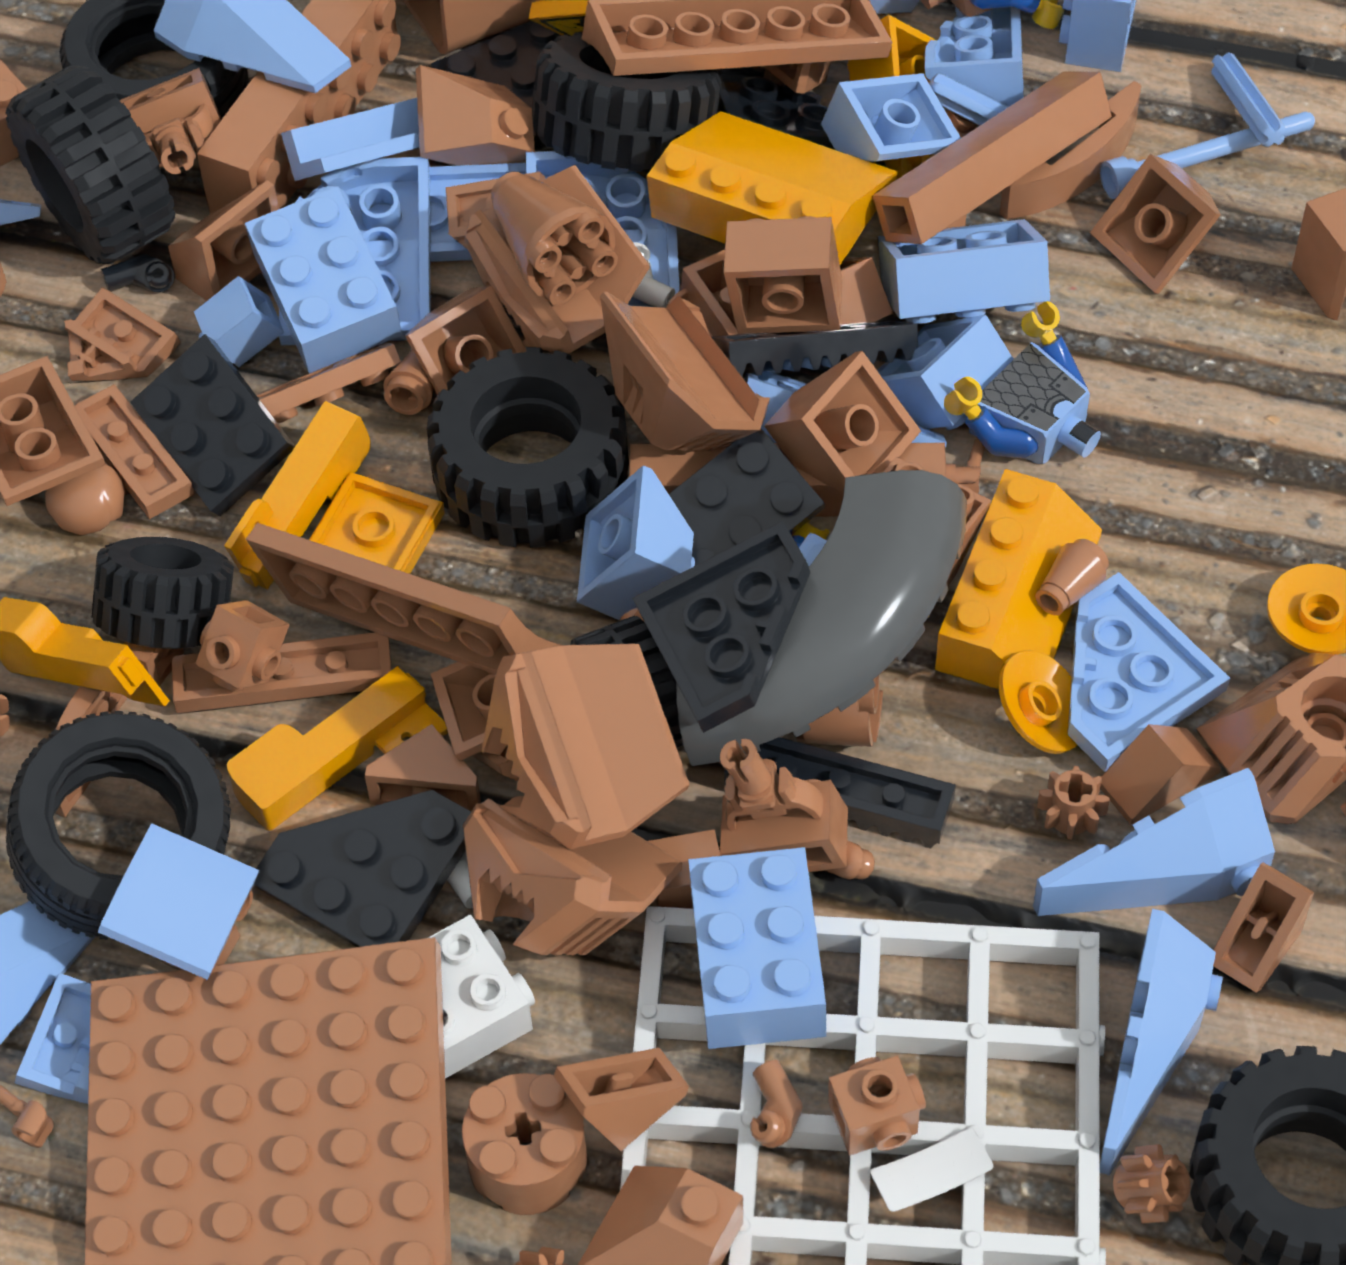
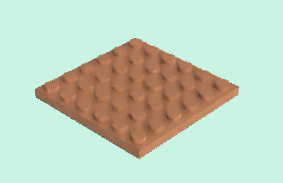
M436 938L215 965L208 980L186 970H176L91 981L85 1265H452L441 946Z

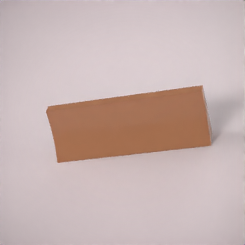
M588 0L582 40L592 45L601 54L613 76L888 58L892 45L891 38L869 0Z
M260 523L255 525L246 538L250 547L290 603L496 675L503 656L562 645L535 635L525 627L510 607Z

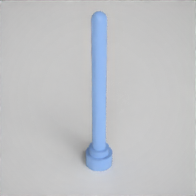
M1301 112L1280 119L1286 127L1282 134L1284 137L1308 131L1315 124V118L1310 112ZM1248 128L1164 153L1157 157L1185 168L1262 144L1252 130ZM1124 156L1102 162L1100 167L1101 182L1105 192L1111 199L1117 198L1146 159L1137 162L1133 158L1127 159Z

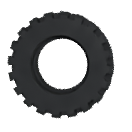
M583 31L575 32L573 36L562 35L557 37L555 41H550L546 44L537 57L532 102L533 130L545 146L553 147L556 153L564 157H574L576 161L584 164L594 163L601 165V168L613 170L615 168H624L633 172L652 169L670 142L718 112L721 76L717 69L613 76L601 54L592 45L582 40Z
M68 66L11 99L5 112L7 115L6 123L7 127L11 130L10 136L19 152V158L24 168L27 169L31 182L35 189L39 191L50 213L55 216L65 234L71 237L74 245L80 251H84L87 258L99 264H112L169 231L175 219L173 196L168 191L169 184L160 170V163L154 151H151L142 130L140 127H137L127 107L119 101L114 90L102 81L101 76L95 71H90L85 66Z
M526 347V352L513 353L511 348L498 351L496 358L487 360L484 356L469 365L470 371L464 373L460 370L447 382L448 391L443 389L438 393L432 404L433 412L428 416L426 429L433 483L435 484L439 501L443 502L444 507L449 509L450 517L457 524L464 528L471 525L472 534L489 541L491 537L499 538V544L516 548L517 542L530 543V548L545 547V541L558 539L560 544L575 538V531L580 528L584 530L586 515L628 478L627 466L629 461L625 410L615 395L614 386L605 376H597V369L580 359L575 363L572 361L570 354L554 350L553 354L543 353L541 347ZM527 431L551 433L571 443L558 455L541 462L529 464L506 462L487 453V450L501 439Z
M1296 1046L1292 1056H1285L1283 1049L1279 1048L1262 1053L1258 1067L1253 1061H1245L1232 1071L1230 1081L1220 1082L1211 1095L1208 1108L1203 1112L1189 1166V1176L1194 1180L1190 1191L1194 1210L1199 1213L1205 1212L1201 1225L1210 1241L1217 1242L1223 1239L1227 1244L1223 1256L1233 1265H1242L1244 1262L1249 1265H1346V1206L1330 1209L1314 1208L1287 1198L1265 1178L1258 1166L1254 1153L1255 1147L1264 1140L1286 1132L1316 1134L1331 1140L1346 1151V1052L1333 1049L1331 1056L1317 1054V1047Z

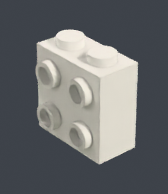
M471 914L428 937H435L441 946L445 1079L533 1030L530 1006L535 1004V999L530 987L520 973L513 976L510 975L502 961L506 960V956L496 935L490 929L482 932Z

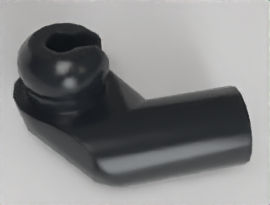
M146 254L101 269L106 287L110 292L132 284L155 293L164 292L172 286L175 278L174 271L170 265Z

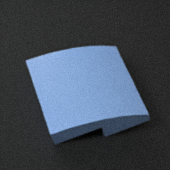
M151 824L108 907L98 933L208 980L255 883L259 870Z
M62 973L58 974L17 1072L15 1084L56 1097L88 1104L90 983Z

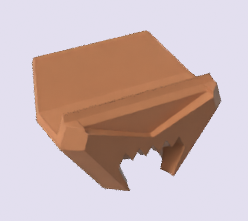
M576 165L570 166L541 182L601 211L614 227L616 238L614 252L618 255V262L615 269L609 275L599 277L588 288L575 294L568 303L560 306L553 305L547 298L538 296L524 281L495 214L494 207L484 212L480 208L470 216L464 240L484 286L492 285L501 304L505 305L508 314L513 315L516 325H520L525 340L522 342L525 347H541L543 352L552 354L554 350L569 354L606 333L600 295L603 292H609L628 304L650 268L646 259Z
M603 292L600 295L615 394L651 444L664 450L677 448V450L683 451L688 449L691 451H700L702 449L713 451L737 439L760 431L766 416L770 397H762L753 392L709 335L703 315L700 312V307L685 299H681L679 295L667 308L630 306L609 292Z
M639 644L560 645L502 657L495 675L482 753L500 755L508 745L505 758L514 761L511 774L519 777L516 790L525 793L524 796L513 797L504 805H500L503 810L566 848L575 849L626 836L688 789L690 785Z
M1305 652L1196 728L1200 737L1230 775L1246 768L1250 769L1256 781L1265 817L1270 822L1283 824L1297 823L1346 780L1345 656Z
M487 799L481 804L476 803L463 824L474 919L493 922L495 917L506 916L530 921L513 945L540 955L588 954L640 915L682 870L681 861L633 832L621 838L568 849L503 810L499 804L491 799Z

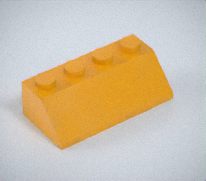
M1008 469L1004 470L938 633L935 670L999 689L1001 668L1005 661L1020 651L1033 650L1044 653L1055 660L1076 602L1065 609L1062 614L1051 615L1038 605L1035 598L1036 592L1040 589L1063 545L1073 543L1077 539H1087L1098 545L1102 529L1056 483Z

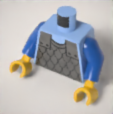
M1045 301L1037 306V311L1043 320V324L1038 321L1033 311L1025 314L1021 322L1022 330L1028 336L1040 338L1042 343L1039 346L1031 342L983 390L980 384L972 377H963L954 383L955 390L946 395L944 399V407L947 412L952 415L965 414L967 416L965 423L969 427V433L977 437L989 453L994 456L1027 459L1036 464H1045L1063 445L1085 458L1094 450L1101 436L1100 431L1085 422L1090 393L1062 335L1055 336L1053 329L1059 323L1060 313L1053 303Z

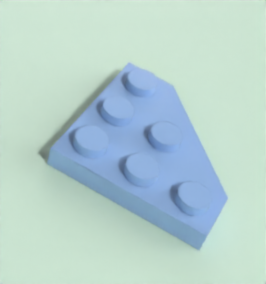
M1120 572L1078 600L1068 736L1104 772L1109 769L1148 724L1173 727L1227 691L1230 677Z

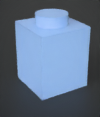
M239 276L194 311L201 329L199 339L204 334L214 339L228 359L238 367L242 366L284 333L270 296Z

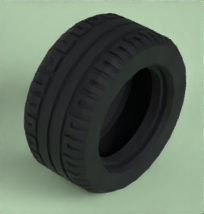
M87 0L68 22L62 34L59 49L62 69L73 65L88 67L90 71H95L101 76L102 81L114 90L119 100L200 68L220 116L223 119L248 85L247 68L241 67L238 72L224 68L222 61L205 56L200 62L194 61L175 74L152 80L124 79L113 75V72L118 67L137 56L156 51H175L157 39L154 33L165 0Z
M106 711L101 712L99 716L90 714L86 715V718L79 717L73 720L72 724L66 723L61 725L59 730H53L48 738H43L38 742V747L32 749L29 757L21 764V770H18L16 780L11 789L6 823V850L9 856L10 868L14 869L13 876L20 883V889L23 893L27 894V899L32 904L35 903L37 905L36 908L41 914H47L49 920L53 922L58 921L59 926L64 929L68 927L74 933L80 934V932H83L85 936L90 938L96 936L101 940H108V937L98 933V930L124 876L99 873L78 862L61 843L53 819L64 798L86 782L106 777L134 779L158 791L172 807L182 837L224 855L229 837L231 816L229 795L226 794V783L222 781L223 776L220 770L216 769V763L213 758H209V753L203 747L199 748V743L194 738L188 737V733L183 730H176L177 726L172 723L166 724L163 719H151L150 715L144 713L141 716L137 715V712L123 714V711H114V713Z

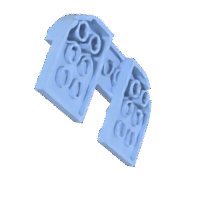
M555 151L526 152V163L429 167L428 159L422 157L379 158L327 173L320 178L321 185L306 197L308 198L339 186L397 307L402 336L390 341L407 340L405 335L431 312V262L473 260L469 250L448 234L446 187L497 179L509 172L527 174L540 171L545 178H548L570 166L576 165L632 242L641 243L649 249V262L653 279L674 288L675 294L680 291L676 226L651 217L647 179L637 172L628 171V169L615 168L613 170L601 168V165L594 163L584 164L576 161L574 157H564ZM300 196L296 202L303 200V198ZM634 297L628 303L630 306L653 307ZM279 310V321L284 330V333L279 336L281 345H296Z

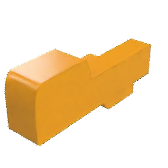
M325 401L262 499H256L251 503L224 545L246 583L256 588L259 585L268 590L274 581L246 541L247 536L255 525L260 523L302 537L325 499L333 500L348 473H356L370 450V437L360 416Z
M8 597L1 599L0 661L11 673L122 694L134 701L164 707L170 701L128 645L103 641L92 628L61 623L42 603Z
M396 666L306 734L302 735L289 725L278 724L227 762V769L234 794L241 805L267 831H271L371 757L375 752V745L386 754L403 743L402 739L404 737H412L431 724L443 737L448 733L445 721L426 704L425 688L408 672L405 674Z

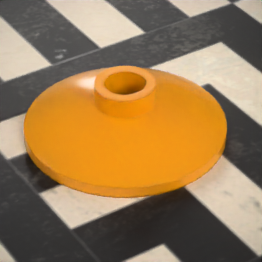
M1306 564L1288 570L1275 581L1268 596L1267 613L1270 623L1282 639L1293 647L1307 653L1337 655L1346 653L1345 569L1328 564ZM1314 617H1319V618H1322V619H1324V620H1318V619H1316V618H1314Z
M1025 650L1008 658L1001 668L999 674V695L1004 711L1016 731L1034 747L1052 754L1068 752L1077 746L1068 736L1072 677L1062 665L1050 656L1038 651Z

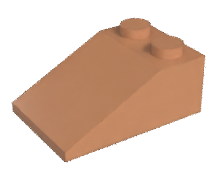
M48 356L0 375V497L6 506L106 465L103 456Z

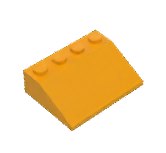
M720 111L670 142L648 173L647 184L652 218L725 244L728 221H747L754 218L763 220L796 219L804 216L816 218L832 217L839 263L841 265L876 211L872 195L897 179V171Z

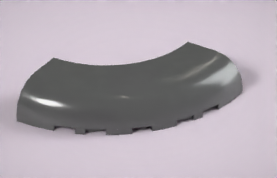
M899 470L845 477L844 497L839 516L823 549L809 566L811 573L756 705L703 733L676 683L679 727L683 745L692 766L721 762L720 753L722 748L733 740H736L741 747V739H749L756 746L757 752L761 751L759 745L791 732L794 733L795 737L811 730L809 724L816 719L826 715L836 707L842 712L861 699L876 686L873 679L883 672L894 659L900 662L909 653L924 633V622L931 614L936 602L942 603L949 590L947 580L955 559H960L966 530L967 500L957 483L943 475L923 470Z

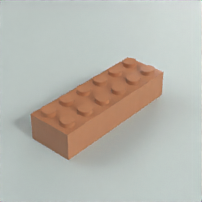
M311 0L301 14L350 59L352 67L317 93L268 81L263 72L258 71L197 152L210 214L266 180L274 184L278 207L281 209L286 207L287 202L295 191L301 189L306 184L308 178L298 181L294 180L281 133L355 113L356 106L366 92L369 93L374 89L378 75L388 61H393L399 52L401 38L397 34L395 0Z

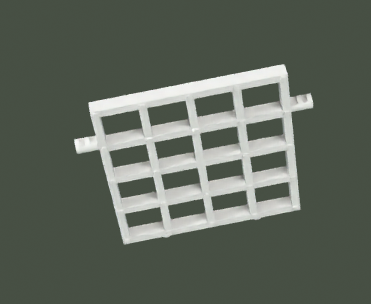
M647 907L633 1052L656 1048L657 1038L707 1041L703 1006L660 1004L666 942L697 944L693 909ZM814 916L819 951L860 953L857 1016L826 1014V1037L745 1045L740 1110L673 1106L630 1143L623 1153L620 1190L634 1165L646 1166L648 1139L738 1144L734 1191L743 1195V1225L730 1247L729 1265H751L752 1251L845 1257V1265H866L867 1258L960 1265H1106L1105 1248H1100L1099 1056H1103L1105 1047V1025H1099V932ZM880 954L968 960L966 1022L877 1017ZM989 961L1076 966V1029L988 1024ZM766 1045L855 1050V1063L866 1058L876 1057V1052L965 1057L964 1124L919 1121L918 1134L912 1135L908 1142L895 1149L881 1151L875 1147L850 1155L847 1222L754 1216L759 1146L763 1145L752 1136L750 1123L753 1117L758 1119L762 1111L763 1093L753 1077V1072L758 1066L765 1063ZM987 1058L1076 1064L1075 1131L986 1125ZM801 1114L791 1138L783 1145L778 1146L847 1151L832 1115ZM969 1127H973L992 1161L1075 1166V1237L984 1231L985 1173L962 1184L961 1230L868 1224L871 1153L911 1155L944 1141Z

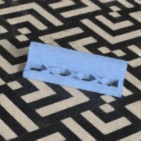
M417 98L281 133L294 180H302L420 148Z

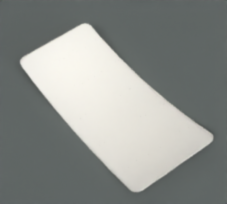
M969 1127L924 1150L873 1168L870 1173L888 1209L894 1212L958 1187L992 1170L994 1165L975 1129Z

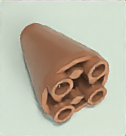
M509 172L496 181L491 191L495 214L524 281L538 296L547 298L553 305H564L575 294L588 288L599 277H605L615 269L618 262V255L614 252L616 244L613 225L601 211L526 174Z

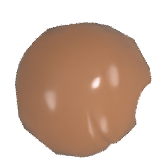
M106 464L47 489L45 494L46 508L62 530L78 535H86L101 531L111 521L123 515L124 497L128 492L119 474Z

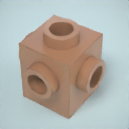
M247 600L217 605L212 619L206 624L201 633L200 644L202 647L195 664L213 674L212 679L215 683L230 690L241 691L245 687L268 683L280 666L282 658L280 649L290 624Z
M898 1055L884 1060L878 1057L866 1058L853 1064L847 1072L829 1077L828 1103L849 1156L875 1147L881 1151L895 1149L908 1142L912 1135L918 1134L919 1112L926 1108L924 1093L916 1074H905Z

